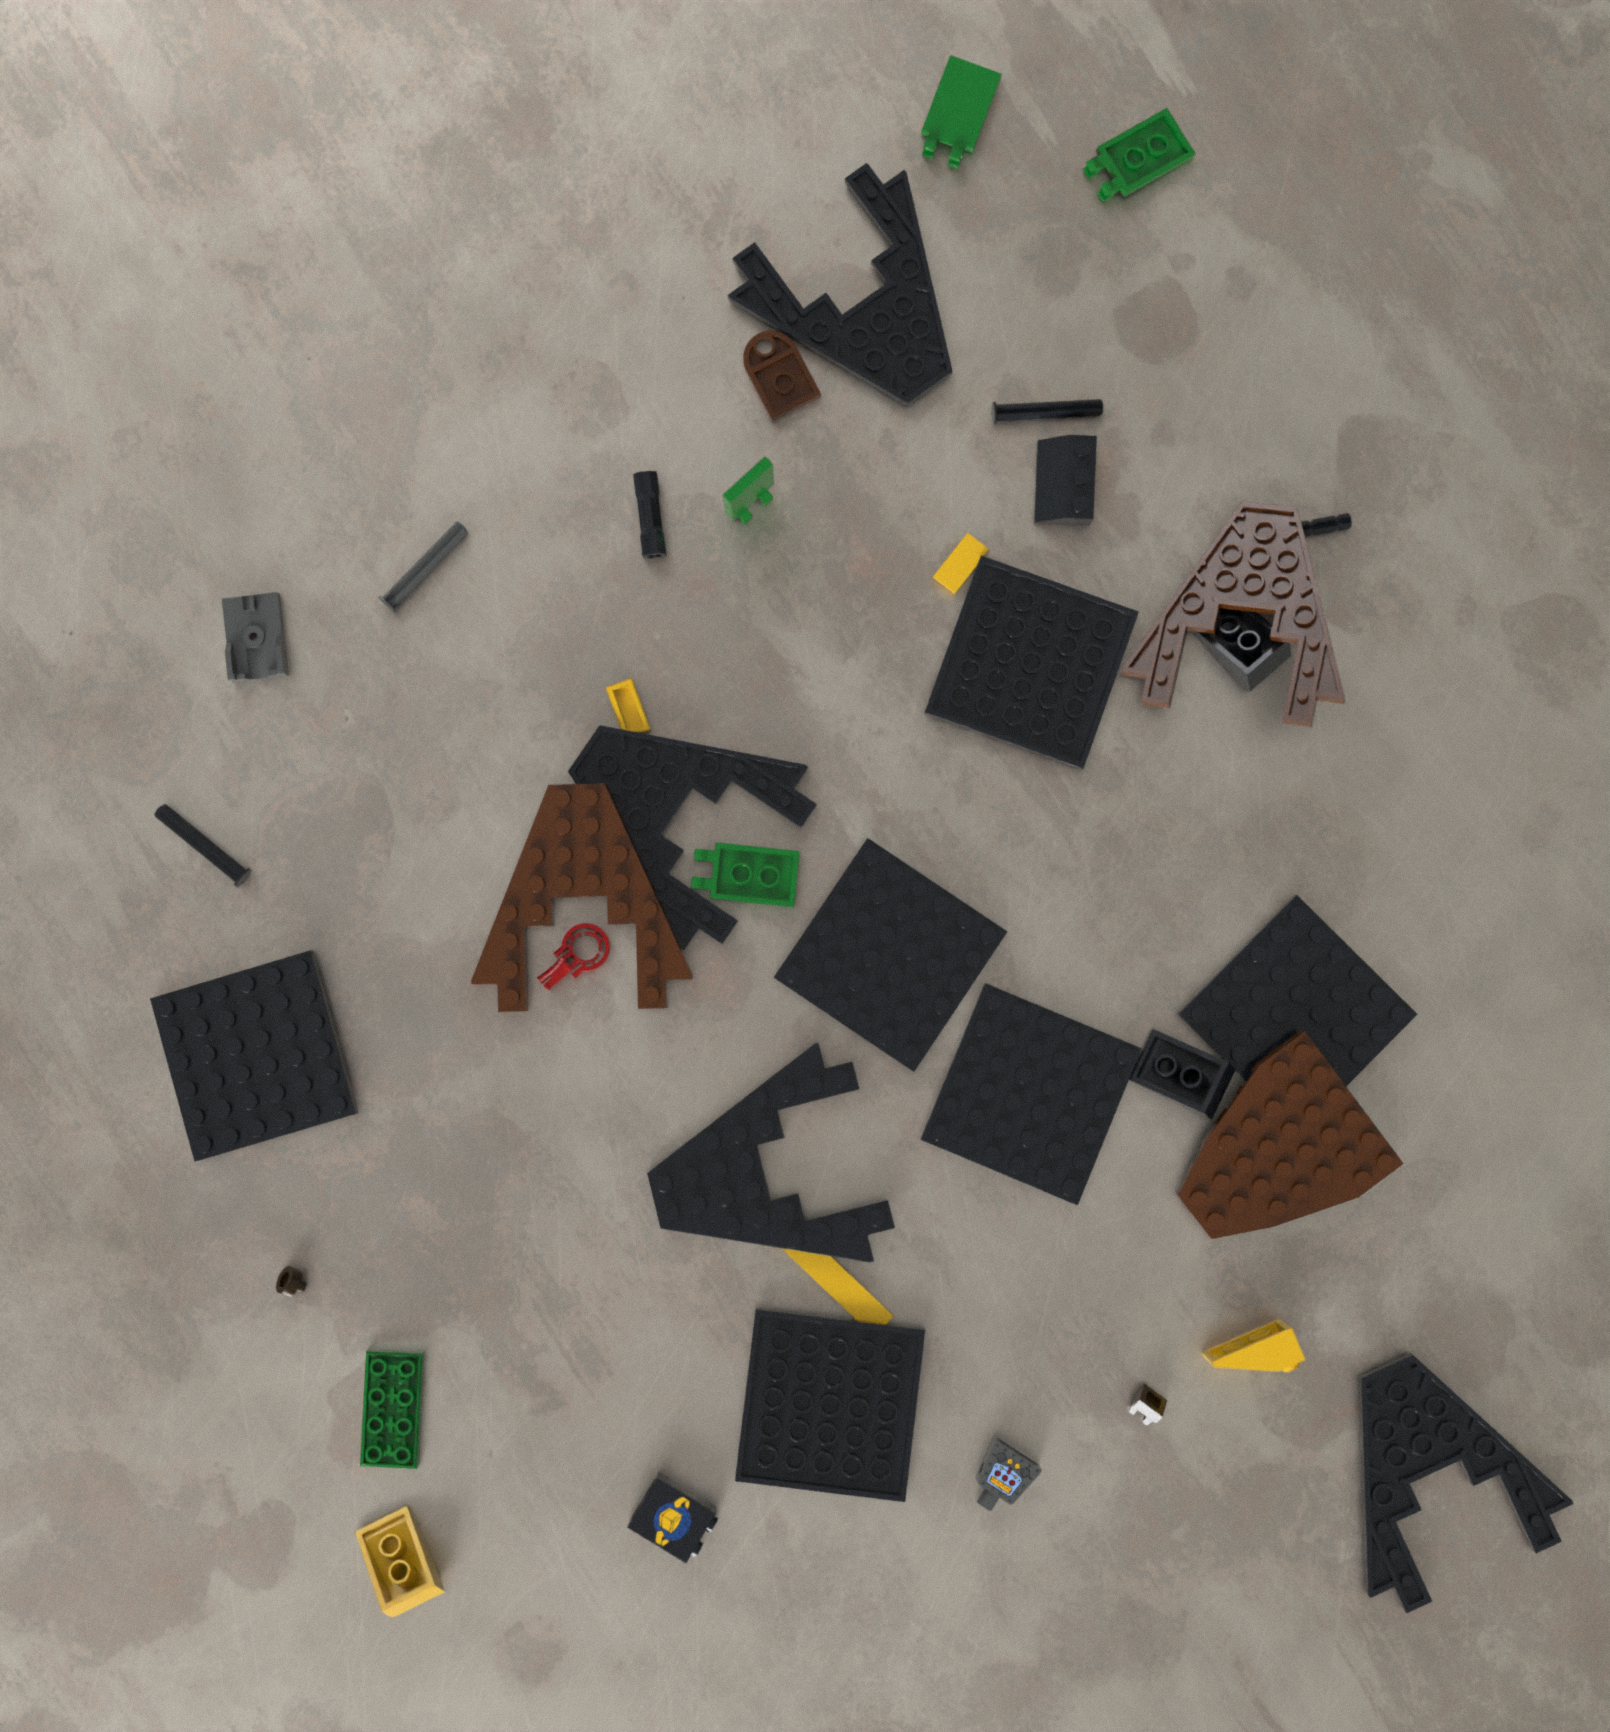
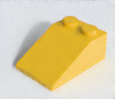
M1280 1319L1202 1352L1203 1357L1216 1368L1264 1371L1283 1370V1372H1290L1300 1366V1362L1306 1360L1292 1327Z
M408 1506L355 1531L383 1613L394 1618L445 1592L436 1565Z

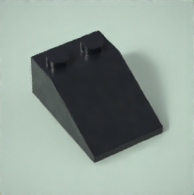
M1221 608L1215 634L1194 632L1229 674L1249 691L1254 689L1291 657L1290 643L1271 641L1272 624L1258 612Z
M1153 1029L1129 1080L1212 1120L1236 1069L1229 1062Z

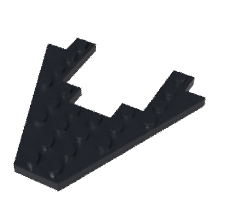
M865 163L845 178V184L891 245V247L871 260V265L885 285L844 314L839 311L827 293H824L803 308L754 242L732 258L733 263L747 281L728 294V299L743 310L908 406L952 375L953 371L907 172L903 170L883 184L869 164Z
M599 725L568 770L576 784L605 783L677 941L683 950L686 949L699 929L723 944L738 920L669 874L684 850L662 836V833L692 789L717 804L730 783L733 782L800 828H802L817 806L816 803L794 789L808 769V766L805 764Z
M819 1043L812 1045L649 1171L647 1175L660 1228L863 1262H874L868 1235L895 1228L888 1200L806 1221L799 1193L771 1200L758 1149L759 1144L785 1138L778 1110L859 1090L853 1062L825 1068Z
M1408 1353L1358 1376L1365 1591L1370 1598L1394 1588L1399 1602L1406 1613L1433 1602L1396 1522L1422 1510L1410 1483L1460 1461L1470 1484L1473 1486L1498 1475L1533 1552H1541L1562 1542L1550 1515L1573 1505V1501L1413 1354Z

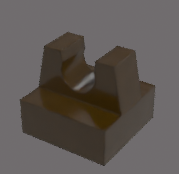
M1144 1383L1138 1389L1128 1412L1132 1415L1137 1411L1141 1412L1144 1415L1142 1422L1145 1425L1152 1422L1157 1423L1163 1417L1167 1400Z

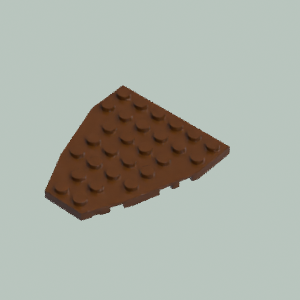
M1300 1030L1256 1063L1251 1070L1253 1073L1247 1082L1237 1090L1235 1099L1228 1108L1222 1111L1205 1135L1200 1145L1201 1150L1195 1161L1191 1162L1187 1170V1177L1179 1185L1176 1194L1209 1237L1215 1239L1275 1227L1359 1198L1404 1163L1304 1030Z

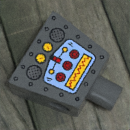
M993 1435L976 1474L977 1483L985 1488L977 1502L989 1511H992L999 1498L1012 1505L1042 1471L1040 1465Z

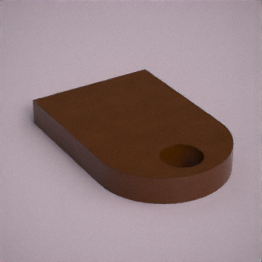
M764 331L750 339L744 350V368L772 422L821 397V392L791 338L778 331ZM761 341H768L772 344L773 348L769 353L762 354L757 350V345Z

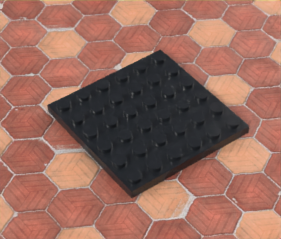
M980 556L924 714L1083 770L1139 611Z
M867 838L774 978L915 1072L1008 931Z
M1294 895L1177 1015L1223 1060L1229 1062L1236 1069L1235 1072L1245 1082L1253 1073L1251 1070L1256 1063L1300 1030H1304L1347 1087L1410 1023L1417 1013L1298 895Z
M313 950L150 998L194 1162L359 1113Z
M984 983L920 1140L1078 1206L1142 1048Z
M756 1308L735 1481L905 1502L925 1328Z

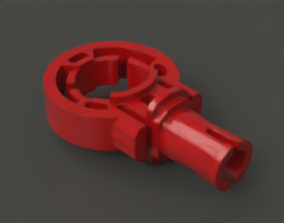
M589 923L578 924L569 929L563 938L562 946L553 953L558 960L537 977L539 982L544 985L547 991H550L554 985L580 964L582 965L571 974L574 979L583 972H592L599 969L606 962L610 951L609 939L606 933L600 927ZM583 929L593 930L594 933L585 931V936H591L597 941L600 952L602 951L601 943H605V953L598 963H595L600 957L598 953L591 960L579 959L572 950L573 943L582 935L579 932L572 938L573 933ZM568 939H571L570 944L567 945ZM566 950H568L563 956H561L560 958H558V957H559L560 955H562ZM573 958L574 961L568 965L566 961Z

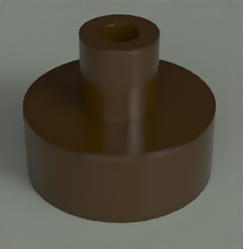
M291 1266L285 1267L277 1279L276 1291L288 1297L293 1296L297 1291L303 1292L307 1283L302 1280L301 1270Z

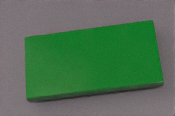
M366 1351L360 1455L361 1467L417 1469L419 1467L424 1352Z

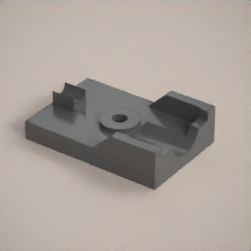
M273 592L222 599L228 680L237 683L289 676L280 594ZM252 633L257 634L256 640L250 639Z

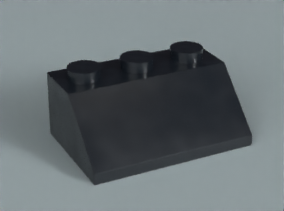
M1064 435L1037 441L1034 524L1090 526L1094 519L1097 436Z

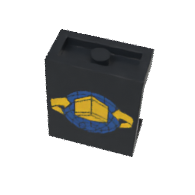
M658 1472L630 1518L627 1528L682 1562L687 1563L690 1556L696 1558L701 1550L703 1542L700 1540L705 1531L711 1533L718 1521V1518L715 1516L717 1507L712 1504L708 1508L667 1483L668 1477Z

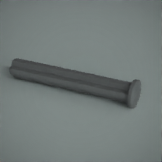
M455 522L383 597H378L379 600L395 613V608L464 538L468 532L461 523Z

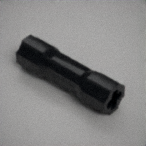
M657 471L634 473L635 495L638 502L642 556L646 559L667 556L662 530Z

